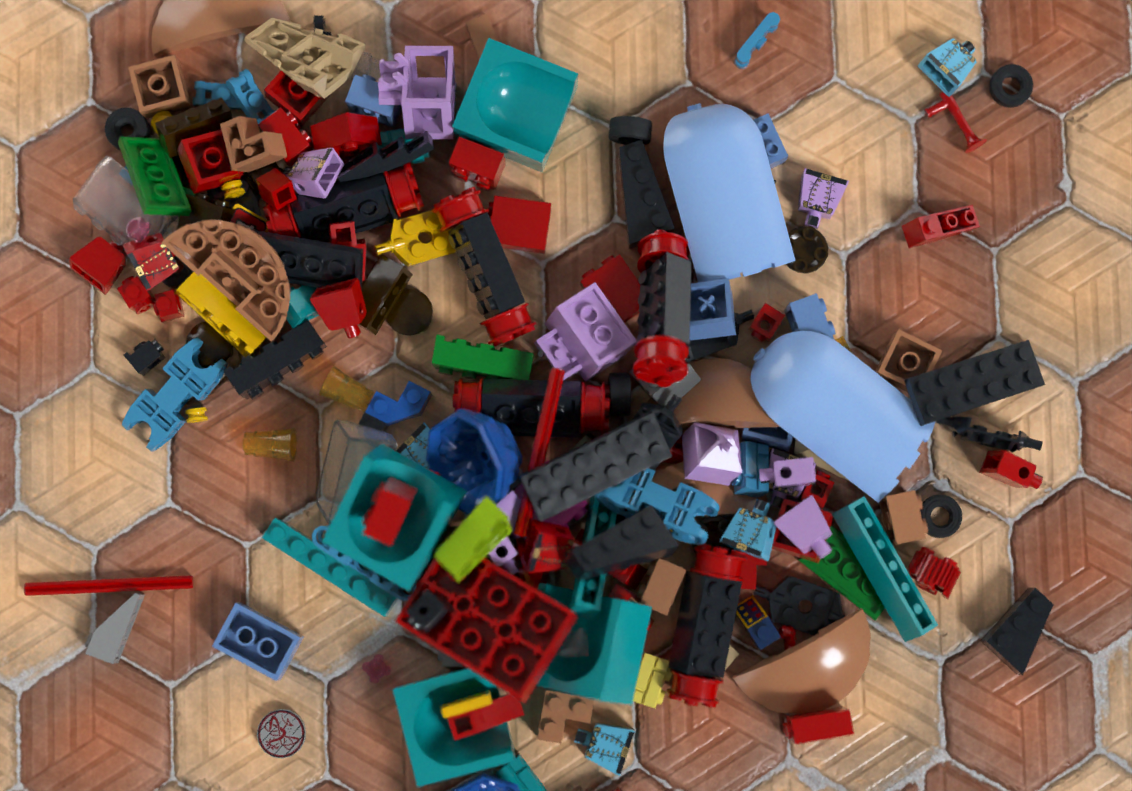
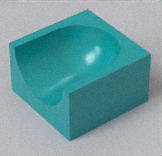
M488 38L452 125L455 138L462 137L504 153L505 158L543 173L577 90L578 73Z
M380 444L363 457L322 542L409 591L426 573L436 554L437 548L440 546L468 491L384 444ZM390 477L418 489L392 546L364 535L366 526L362 524L372 504L376 505L372 500L382 482L387 483Z
M539 583L538 591L570 609L573 590ZM602 596L600 611L593 620L578 617L537 685L597 701L632 705L652 607Z
M468 668L407 683L393 689L417 787L510 763L516 759L508 722L454 740L448 718L443 716L442 704L486 690H490L492 699L501 696L497 686Z

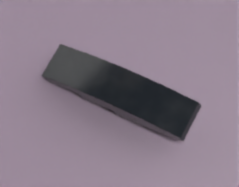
M425 131L406 143L401 136L382 149L375 142L343 162L345 165L338 175V179L340 182L366 178L409 163L434 149L432 137L428 131Z

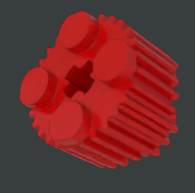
M922 546L919 551L916 550L907 571L912 579L918 581L919 588L932 595L941 592L943 598L948 599L961 574L959 567H957L958 563L948 557H944L943 560L934 556V551Z

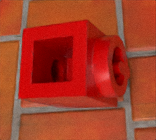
M139 276L126 278L121 282L122 285L117 288L129 309L136 314L148 311L153 307V302L156 301L152 292L146 290Z

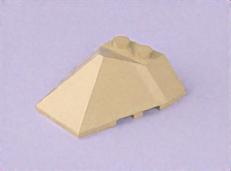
M270 18L245 36L244 40L298 83L304 90L324 99L351 78L366 44L346 35L337 34V37L323 34V30L317 28L315 32L301 29L300 24Z

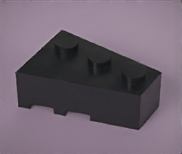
M1028 587L980 641L1015 674L1023 675L1054 604L1036 587Z

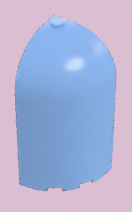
M699 103L688 106V112L675 115L669 121L665 130L663 142L664 158L698 282L730 280L741 277V272L743 277L771 267L775 268L795 261L764 142L752 118L741 109L728 104H714L701 107Z
M812 331L791 332L774 340L765 350L761 348L753 357L755 362L751 371V385L764 411L780 427L878 503L899 483L897 476L905 467L911 468L920 455L917 449L922 441H928L933 431L935 422L920 426L912 402L908 397L840 343L824 334Z

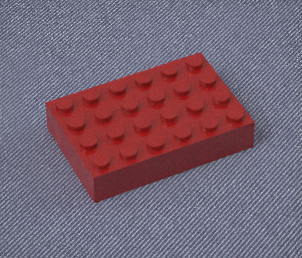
M435 558L395 622L400 627L525 704L578 617L570 609L485 558L458 583L437 563ZM426 589L449 610L428 633L423 628L418 631L408 621L411 616L407 613L424 594L423 592ZM425 607L420 612V615H426L428 613V608Z

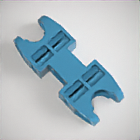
M198 337L180 348L162 368L171 377L159 392L156 393L152 389H145L130 406L123 419L122 426L127 431L142 421L149 424L151 435L146 448L151 452L156 451L172 439L185 424L186 419L178 412L193 396L197 400H205L224 375L223 370L227 369L228 363L223 359H220L208 368H203L199 364V349L203 341Z
M649 468L644 470L643 475L640 472L620 482V486H611L594 495L602 505L627 518L652 505L675 539L695 545L704 544L708 534L700 528L701 526L696 523L694 517L704 515L716 516L720 509L714 499L680 482L675 492L652 482L655 471ZM678 517L676 524H673L675 518Z
M330 525L319 526L313 531L312 541L318 548L344 565L352 567L369 578V581L399 600L408 601L411 595L406 594L403 587L371 569L363 568L359 562L323 543L322 534L325 530H328ZM417 583L412 587V588H413V592H414L415 588L417 587Z

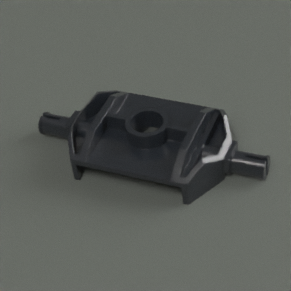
M750 309L740 314L734 312L736 335L690 340V344L687 345L689 353L685 360L689 363L698 358L736 346L739 326L743 322L755 319L752 310Z
M673 394L666 405L642 403L641 408L633 419L652 411L670 450L683 432V428L674 414V410L682 402V399L680 397L677 398V395ZM660 463L650 467L649 469L655 470Z
M952 416L936 421V423L949 426L953 437L960 435L963 441H973L983 446L1002 449V451L1010 450L1013 453L1027 447L1040 451L1043 441L1029 438L1023 431H1019L1018 435H1011L1001 431L989 433L986 427L979 425L970 427L971 417Z
M790 575L783 578L774 588L767 589L756 585V590L753 593L769 601L773 623L778 622L791 626L794 629L814 636L822 628L845 617L842 613L841 599L838 592ZM802 600H809L812 603V608L808 612H801L798 609L799 603Z

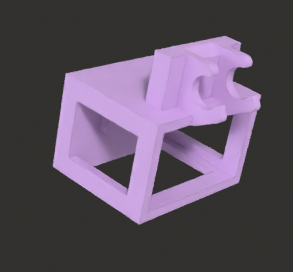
M405 46L404 56L401 53L394 54V59L397 61H384V59H381L379 63L381 78L378 79L379 105H402L405 139H414L425 131H428L432 139H453L452 125L455 117L456 96L453 46ZM416 56H444L446 78H418Z
M593 283L557 306L545 322L550 332L534 342L539 349L538 356L540 358L545 355L554 368L565 371L563 381L579 372L584 381L587 382L622 359L636 344V339L598 285Z

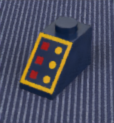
M753 595L738 603L736 615L758 650L781 638L770 618Z

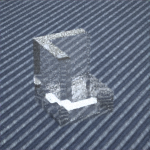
M578 628V631H570L562 643L560 655L563 658L589 656L587 631L584 628Z

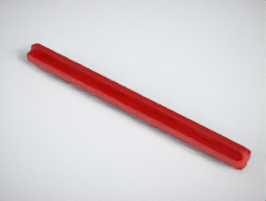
M552 368L550 371L528 471L545 462L565 371L559 368ZM523 489L514 534L522 537L528 536L534 511L525 489Z
M189 575L32 582L24 584V594L26 596L191 589L193 588L194 580L193 576Z

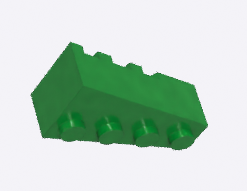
M436 335L432 365L435 369H439L438 373L452 375L453 372L462 373V377L469 379L483 376L486 379L530 380L534 358L533 353L500 347V350H497L495 346L484 343H477L476 346H473L471 342L458 338L448 342L444 341L445 336Z

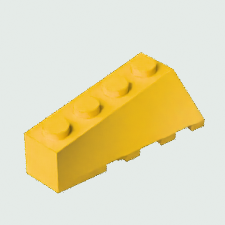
M193 272L177 288L175 293L244 357L251 355L267 338L236 310L237 306L202 274L198 276Z

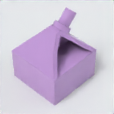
M694 422L682 435L685 479L729 486L742 473L738 430Z

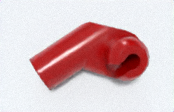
M781 626L778 633L781 639H784V650L786 651L797 645L796 631L791 626Z

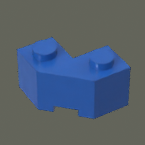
M408 381L398 402L376 391L365 413L390 426L421 416L433 394L425 388Z

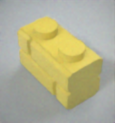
M643 652L633 698L634 702L651 708H656L657 704H662L666 692L662 690L664 681L669 682L672 675L670 668H668V660Z

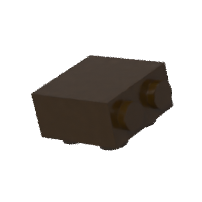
M197 192L196 195L186 194L192 211L189 216H180L177 229L187 224L201 222L202 220L213 219L230 222L236 209L229 207V202L221 199L210 200L211 196L205 193Z

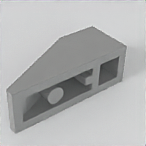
M135 593L106 619L93 634L91 633L86 640L85 647H87V651L85 654L111 664L119 663L145 594Z

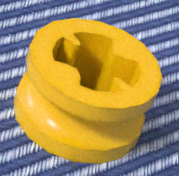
M234 180L222 185L221 189L225 191L224 198L233 199L243 195L245 190L241 188L242 181Z
M207 408L185 410V414H188L186 423L207 421L208 417L205 416Z

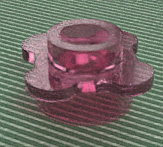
M142 217L133 218L126 226L127 236L134 238L135 243H141L147 236L151 224L144 222Z
M376 654L373 660L364 662L362 665L363 671L367 672L372 683H378L381 677L384 675L388 676L391 673V668L383 661L384 657L381 654ZM376 666L379 667L378 671L374 670Z

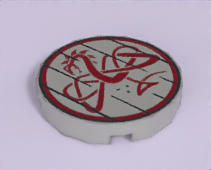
M278 709L271 711L263 717L258 725V743L263 751L272 757L286 758L293 756L305 743V723L292 710Z

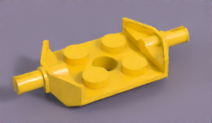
M432 211L400 220L394 219L390 231V239L385 243L374 245L377 255L390 251L407 267L456 253V250L451 247L448 240L449 230L440 232L442 228L437 214L432 213ZM421 232L428 233L431 241L426 244L420 242L418 234Z

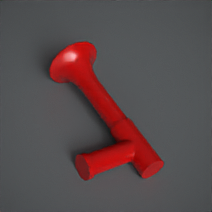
M942 91L939 94L942 101L924 109L928 118L946 108L949 110L966 138L967 149L965 153L972 152L986 143L987 139L978 138L971 130L952 95L948 97Z

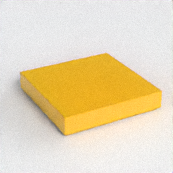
M490 690L442 704L443 716L448 718L491 704L492 696Z

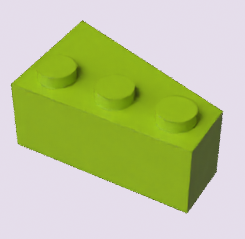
M486 496L452 536L437 548V553L434 555L437 563L458 583L512 532L508 516Z

